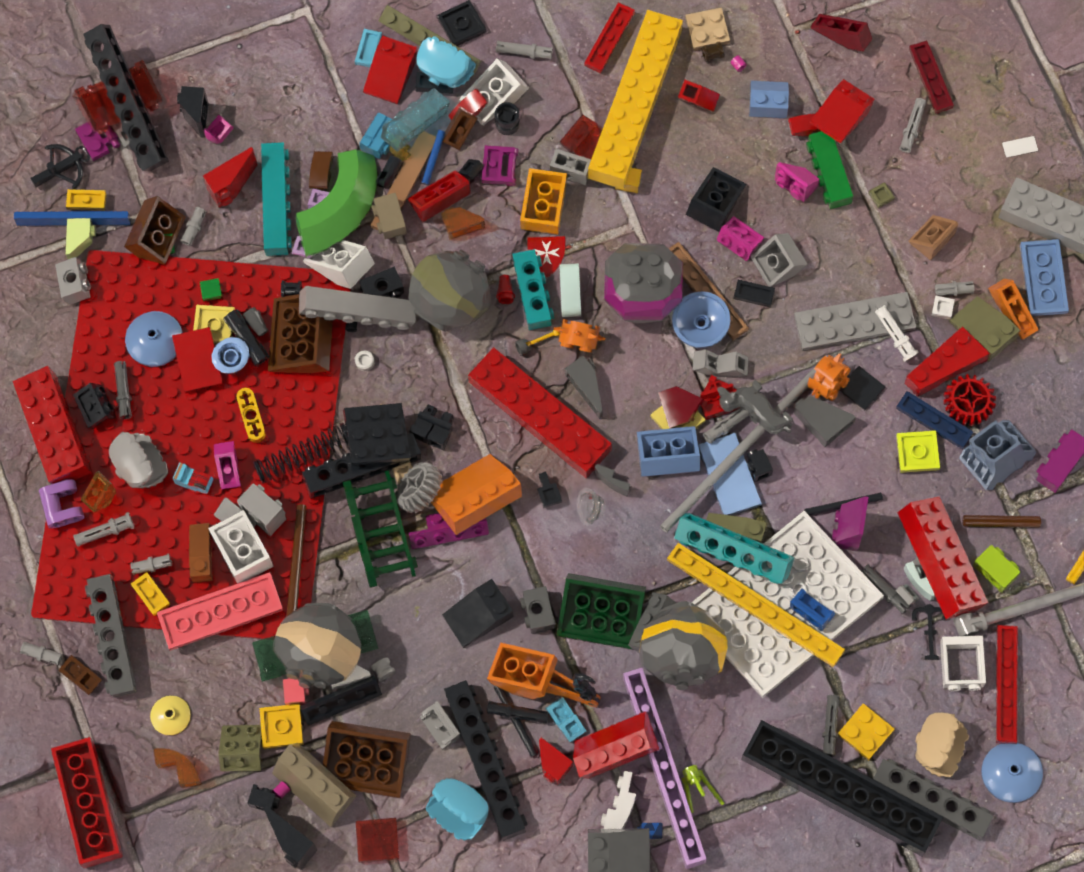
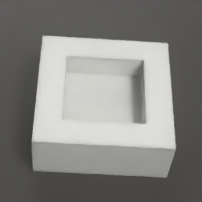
M935 296L931 316L950 320L955 299Z

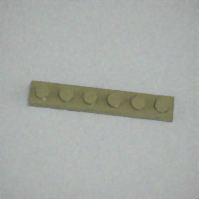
M389 5L386 6L378 20L421 46L423 40L433 36L437 37L439 42L446 41V43L452 44L458 51H464L475 62L474 74L481 63L480 59Z

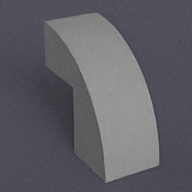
M706 349L694 352L693 371L718 377L747 376L748 357L738 352L717 355Z

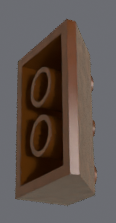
M159 196L146 199L124 247L139 258L166 264L186 216Z

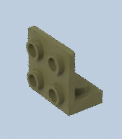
M261 725L222 726L218 754L221 771H261Z

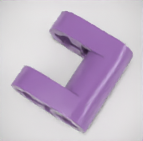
M65 480L39 489L48 528H57L84 519L82 507L62 510L59 500L61 497L77 492L75 480Z

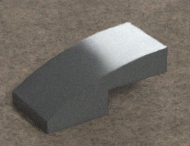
M596 464L595 474L609 488L628 497L630 484L615 479V470Z

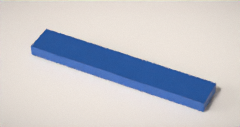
M127 211L14 212V220L17 226L67 225V219L90 218L93 225H131V218Z

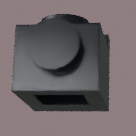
M764 449L750 451L747 454V466L750 473L754 472V483L772 476L773 468Z
M253 784L247 804L251 808L262 811L267 806L274 811V808L277 809L279 806L280 797L273 794L274 791L271 789L262 788V790H259L258 785Z

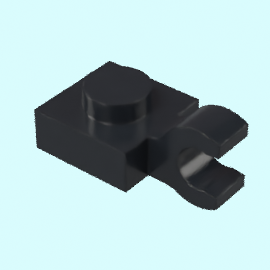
M546 472L540 473L539 480L542 487L537 488L543 508L562 503L557 484H550Z

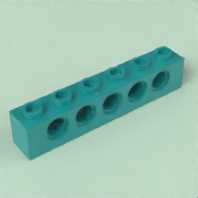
M688 512L680 517L674 537L683 545H691L697 548L699 552L710 553L718 560L729 561L737 568L748 569L752 574L769 578V581L776 584H782L788 579L795 558ZM695 531L699 532L701 538L696 536ZM713 538L718 541V546L714 544ZM731 546L736 549V553L731 550ZM749 554L753 555L754 561L749 558ZM767 561L772 564V568L768 567Z

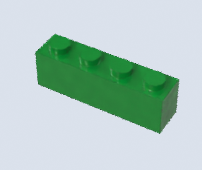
M822 131L809 134L806 148L808 153L812 154V166L818 172L819 176L817 178L820 179L819 187H823L824 190L823 200L825 204L828 203L830 209L852 204L853 194L835 140Z

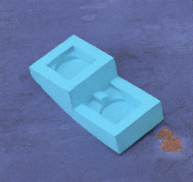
M560 697L545 708L569 742L586 732L576 714L572 712L563 697Z

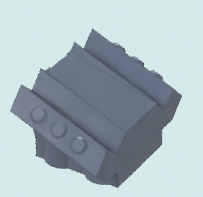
M995 420L969 440L970 445L962 451L959 459L985 490H993L997 483H1003L1009 475L1021 469L1025 461H1032L1036 451L1010 420H1002L999 423Z

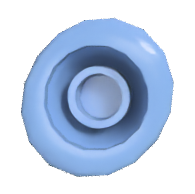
M235 337L222 340L212 352V363L215 368L229 374L241 370L249 358L247 344L240 338Z

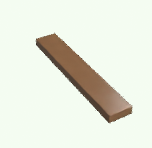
M422 130L388 194L396 192L401 210L430 157L436 136ZM378 216L374 218L371 224V228L378 230L376 224L379 222Z
M678 242L670 247L669 250L683 262L682 279L693 292L715 294L727 305L730 312V327L727 332L729 337L734 341L749 330L748 326L683 246Z

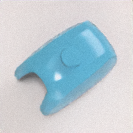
M435 36L423 40L417 54L419 69L430 77V82L437 86L441 83L450 88L460 87L469 81L470 77L474 74L473 71L476 64L464 51H458L455 46L446 43V41L439 42V39Z
M446 778L435 784V788L432 791L434 796L430 797L425 808L430 818H436L437 824H440L447 832L454 833L456 839L464 841L472 839L487 819L489 810L487 802L474 788L456 779Z

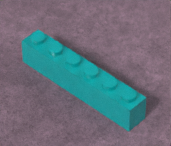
M284 142L261 143L264 251L266 256L289 255V248H292L291 236L288 237V230H291V219H288V213H291L290 201H287V195H290V184H287V178H290L289 166H286V160H289V149H285Z

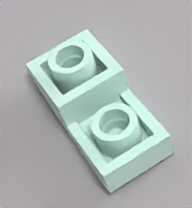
M913 561L906 563L904 571L912 585L929 601L934 600L935 595L927 577L920 579L922 575L919 567L915 566Z

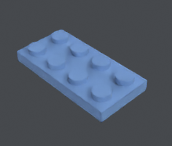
M1059 239L1021 242L1020 251L1026 296L1031 316L1068 314L1069 308Z

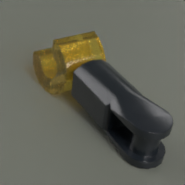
M401 138L394 139L390 144V152L394 156L390 155L383 171L376 179L378 187L391 188L394 178L403 163L402 161L407 160L411 156L407 152L410 146Z

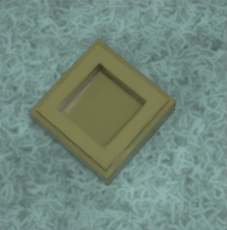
M885 182L868 191L877 208L895 199Z

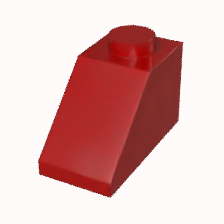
M541 737L539 739L542 772L544 773L543 777L553 784L555 782L559 785L573 767V761Z

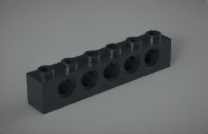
M413 432L407 434L411 456L409 461L413 463L421 460V452ZM346 453L340 459H330L325 461L323 465L306 468L302 472V478L310 498L313 499L343 488V482L350 480L351 484L385 473V471H391L392 468L409 461L366 464L363 467L351 465L350 453ZM346 468L348 471L342 474L338 472V469ZM323 474L329 476L327 480H321L319 477Z

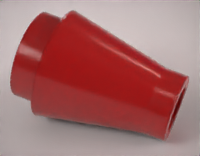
M506 274L499 277L496 298L501 304H511L515 298L511 277Z

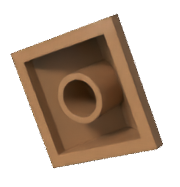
M932 215L908 242L931 261L956 234L958 222Z

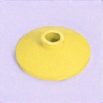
M165 696L154 704L150 717L152 725L158 732L164 735H176L188 726L191 712L188 704L182 698ZM168 711H173L171 717L166 716Z

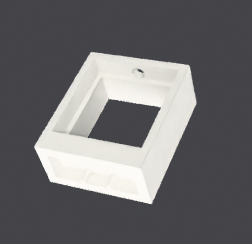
M983 636L942 637L940 648L943 689L948 688L949 691H960L961 688H969L970 691L981 690L986 684ZM947 649H976L978 680L949 681Z

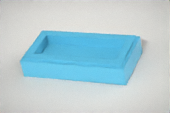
M368 29L363 30L355 58L356 65L371 67L382 32Z

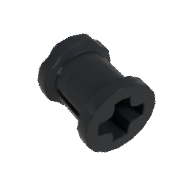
M282 280L281 297L297 295L302 290V281L293 283Z

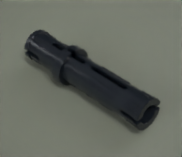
M489 701L487 705V714L504 716L506 719L510 717L546 724L548 720V711L519 707L508 702L504 704Z

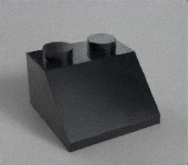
M182 86L181 93L177 95V104H180V112L183 113L184 119L201 138H205L204 129L206 128L209 107L205 89L203 87Z

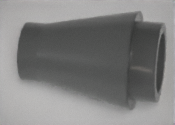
M255 307L242 315L246 324L259 337L269 331L260 310H257Z

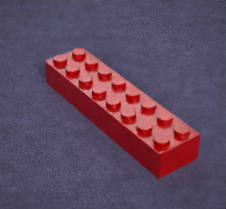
M494 347L468 374V380L472 386L586 479L595 470L596 464L599 465L612 451V443Z

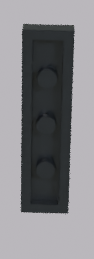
M373 675L300 706L309 726L379 697L382 693Z

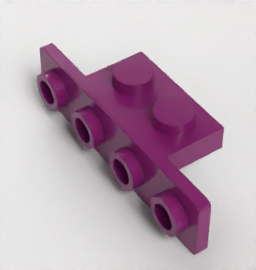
M437 513L426 516L428 529L410 532L409 538L411 548L418 549L488 535L489 530L487 519L484 518L456 535L442 516Z

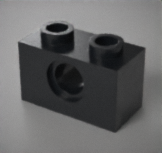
M395 266L359 281L363 294L399 298L404 293V287ZM381 286L387 287L385 291L378 290Z

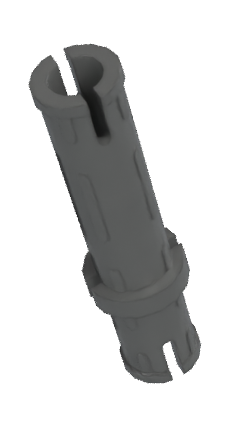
M122 361L114 363L118 395L116 402L119 404L120 419H123V416L124 419L132 418L130 405L132 397L129 395L127 364L125 361H123V364Z
M869 564L864 567L865 570H861L884 595L888 603L891 602L901 614H904L906 609L908 610L911 607L896 592V589L894 590Z
M827 695L825 731L822 733L824 738L823 753L830 757L835 756L836 739H838L837 721L840 699L838 695Z

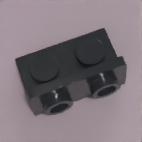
M89 383L73 394L88 428L93 429L107 418H116L114 407L109 402L106 390L102 385Z

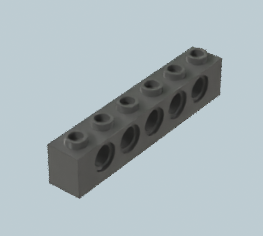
M111 574L87 579L88 585L85 586L87 597L91 598L92 604L89 605L91 616L95 618V624H93L95 636L98 635L100 643H97L99 655L103 657V662H101L102 672L107 676V682H105L107 694L110 693L113 698L136 693L137 688L114 577ZM106 593V600L101 603L98 602V596ZM109 612L111 614L110 619L103 622L102 615ZM111 631L114 632V638L111 641H106V634ZM113 651H118L119 653L116 660H110L109 658L110 653ZM122 670V677L114 680L113 675L115 671Z
M891 759L882 760L873 780L943 816L942 821L979 841L982 840L993 818L988 809L984 807L977 808L971 805L972 802L967 798L954 796L951 790L935 786V783L928 778L921 779L917 777L916 772L908 768L904 770L898 767L899 764ZM898 775L901 778V782H892L891 776ZM909 785H917L919 787V792H911L909 789ZM935 794L938 801L935 803L930 802L927 795ZM946 804H954L956 811L949 812L946 809ZM964 814H973L975 820L973 822L967 821Z

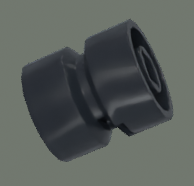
M504 102L495 109V125L499 133L512 135L519 129V110L513 103Z

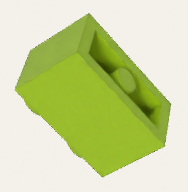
M990 545L973 563V567L1001 593L1020 574L1017 564L1013 561H1008L1004 557L1003 551L993 545Z

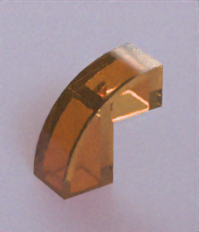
M154 749L155 764L158 769L170 766L177 767L178 781L181 788L202 785L197 770L184 755L171 749Z

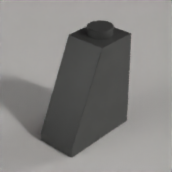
M808 396L806 399L801 398L795 404L794 414L824 447L829 445L855 422L856 417L853 414L812 396Z

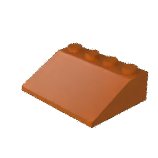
M488 454L445 479L440 485L441 489L438 490V495L434 497L431 503L457 535L522 497L521 483L511 470L491 454Z

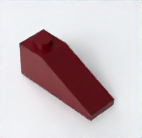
M819 14L811 25L812 30L852 50L864 52L872 40L867 22Z

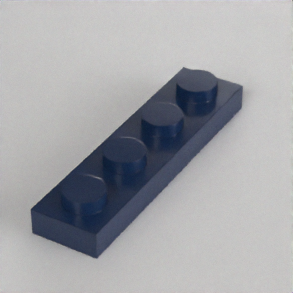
M906 391L896 406L897 410L931 431H936V434L962 450L973 435V431Z

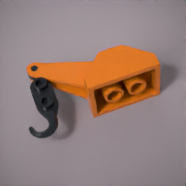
M501 642L487 677L491 684L513 695L529 699L543 697L547 692L584 703L591 707H598L601 698L595 692V688L589 684V682L592 684L596 683L593 678L582 673H576L573 675V680L554 670L558 661L555 655ZM550 680L553 681V682H555V683H557V684H559V685H561V686H563V687H565V688H567V689H564V688L558 687V686H556V685L550 684Z

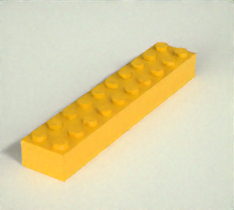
M647 10L589 164L588 179L620 189L625 188L630 169L633 166L679 41L683 20Z

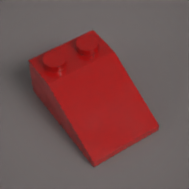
M382 35L372 60L363 93L398 105L417 61V47Z
M843 79L810 120V124L839 143H842L868 115L875 99Z
M252 147L203 175L207 191L219 208L232 203L258 164Z

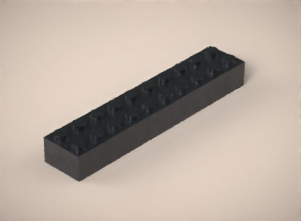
M763 720L760 721L742 755L741 760L921 857L924 856L943 819V816Z

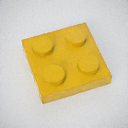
M300 704L259 708L263 749L286 747L293 743L304 745Z
M862 704L838 732V736L869 761L891 735L894 728L865 704Z

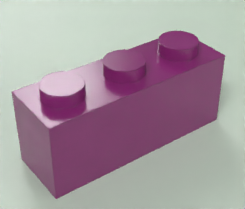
M1072 429L1068 434L1064 433L1058 441L1060 446L1050 451L1047 456L1049 461L1046 464L1042 463L1036 471L1038 473L1036 480L1054 493L1057 492L1084 455V437Z

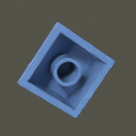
M751 81L749 116L787 118L788 82Z

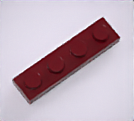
M928 41L910 45L909 51L935 114L952 109L954 104Z

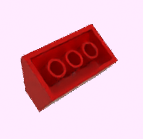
M642 712L575 740L573 760L579 778L590 779L660 750L647 712Z

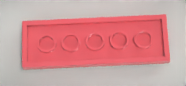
M269 572L159 611L157 615L168 648L171 651L283 611V607Z

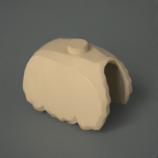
M931 714L927 717L921 732H918L915 740L917 744L916 760L927 771H930L932 775H937L940 778L952 777L958 770L957 763L961 761V757L964 755V742L969 739L967 729L963 723L955 718V714Z

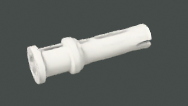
M885 305L875 311L894 340V347L898 348L904 357V362L919 353L910 343L909 336H904Z

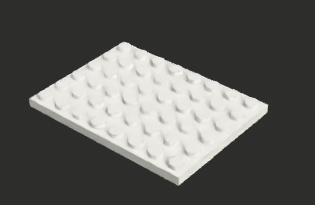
M805 511L764 543L769 547L795 557L789 577L782 584L773 583L764 576H756L745 568L734 567L727 573L831 641L884 598V595ZM750 554L749 558L754 561L753 555ZM767 561L768 567L772 568V564ZM710 588L691 602L705 610L725 631L728 645L726 658L762 698L814 656ZM801 589H804L807 594L826 608L834 611L835 616L823 631H820L790 609V601Z

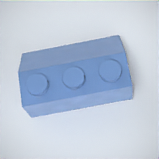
M695 426L637 432L641 477L700 471V453Z

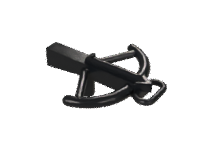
M46 145L45 149H50V162L47 163V170L30 178L35 188L57 176L72 183V189H76L83 178L81 161L88 162L90 160V155L85 147H77L74 153L64 145ZM54 149L65 151L70 155L54 165ZM79 149H83L88 157L87 159H83L84 154H80L78 152ZM76 164L78 169L76 181L60 174Z

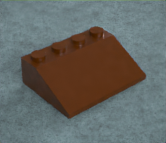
M299 294L274 298L270 357L268 362L269 372L318 373L329 371L333 320H325L324 317L318 316L308 318L306 315L299 314Z
M331 721L327 728L323 766L350 790L400 798L411 733Z

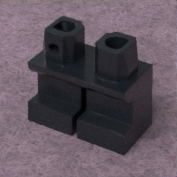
M428 404L423 412L419 411L418 418L412 424L409 432H413L415 439L424 443L428 441L429 445L444 451L453 431L452 423L454 416L451 413L444 412L441 419L435 417L437 408Z

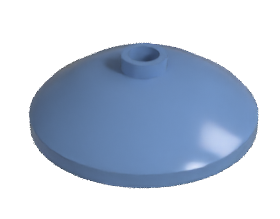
M694 292L682 298V302L674 309L672 324L676 335L682 342L695 348H707L719 343L727 334L730 327V312L725 302L717 295L709 292ZM703 321L705 325L699 326L698 323Z
M151 311L138 316L131 322L126 332L125 343L129 354L136 362L149 367H158L171 362L176 357L172 335L181 334L183 331L178 321L171 315L160 311ZM151 332L156 333L153 337L149 336Z
M1002 743L988 752L982 763L981 774L985 787L994 797L1004 802L1018 803L1029 799L1037 792L1042 782L1043 768L1038 756L1029 747L1020 743ZM1012 766L1017 768L1018 771L1016 773L1011 771Z

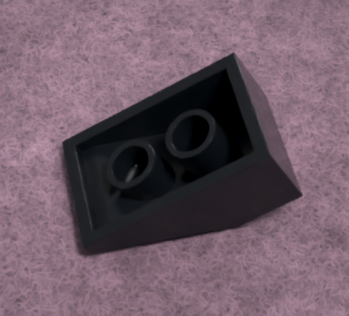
M713 167L691 199L685 215L719 232L746 187V183Z
M493 579L475 588L442 614L463 648L514 617L513 610Z
M265 806L264 811L285 854L286 862L294 868L298 866L303 869L317 852L315 844L269 807Z

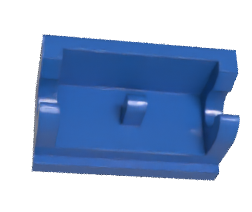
M801 589L790 601V609L820 631H823L835 616L834 611L819 603L807 594L804 589Z

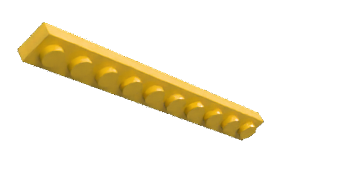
M677 543L667 557L668 562L833 668L845 652V649L680 543Z

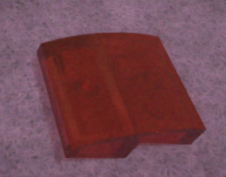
M582 114L560 140V144L572 154L592 159L602 129L598 127L596 122Z

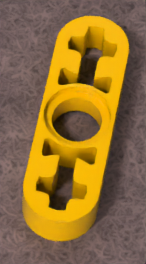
M242 388L237 393V401L246 432L252 442L258 443L265 438L262 419L253 391L249 388ZM244 394L250 396L248 397L249 406H246L245 400L242 399ZM248 411H255L257 415L254 419L249 420L246 418V413ZM256 424L259 431V436L257 437L253 434L252 425Z

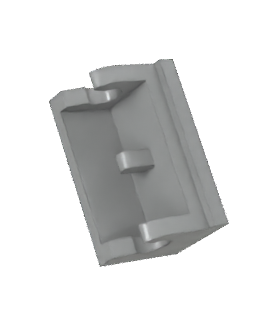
M438 701L421 713V720L442 750L461 738L460 733Z

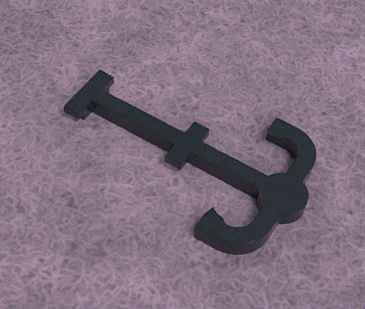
M927 604L925 607H918L913 610L912 621H917L916 613L918 612L927 614L928 630L924 631V635H928L929 655L925 656V660H939V657L934 655L933 635H936V630H932V614L934 612H941L943 614L940 607ZM943 614L941 620L947 621L948 619H945L944 614Z

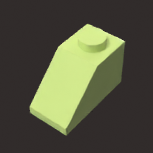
M90 218L67 219L66 256L68 260L78 257L92 244L93 236H96V226L92 224Z

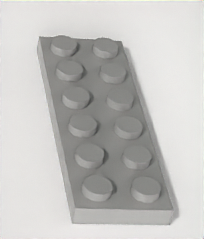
M908 292L795 312L794 317L802 351L890 335L875 313L876 310L884 305L902 332L916 330Z

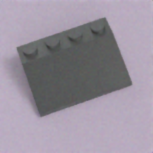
M649 828L588 829V872H650Z

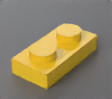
M67 189V210L105 211V190Z
M147 572L131 583L134 590L154 616L157 615V612L170 606L169 601Z

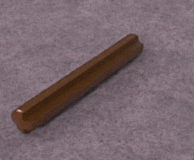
M964 515L962 524L964 527L1039 528L1041 526V517Z

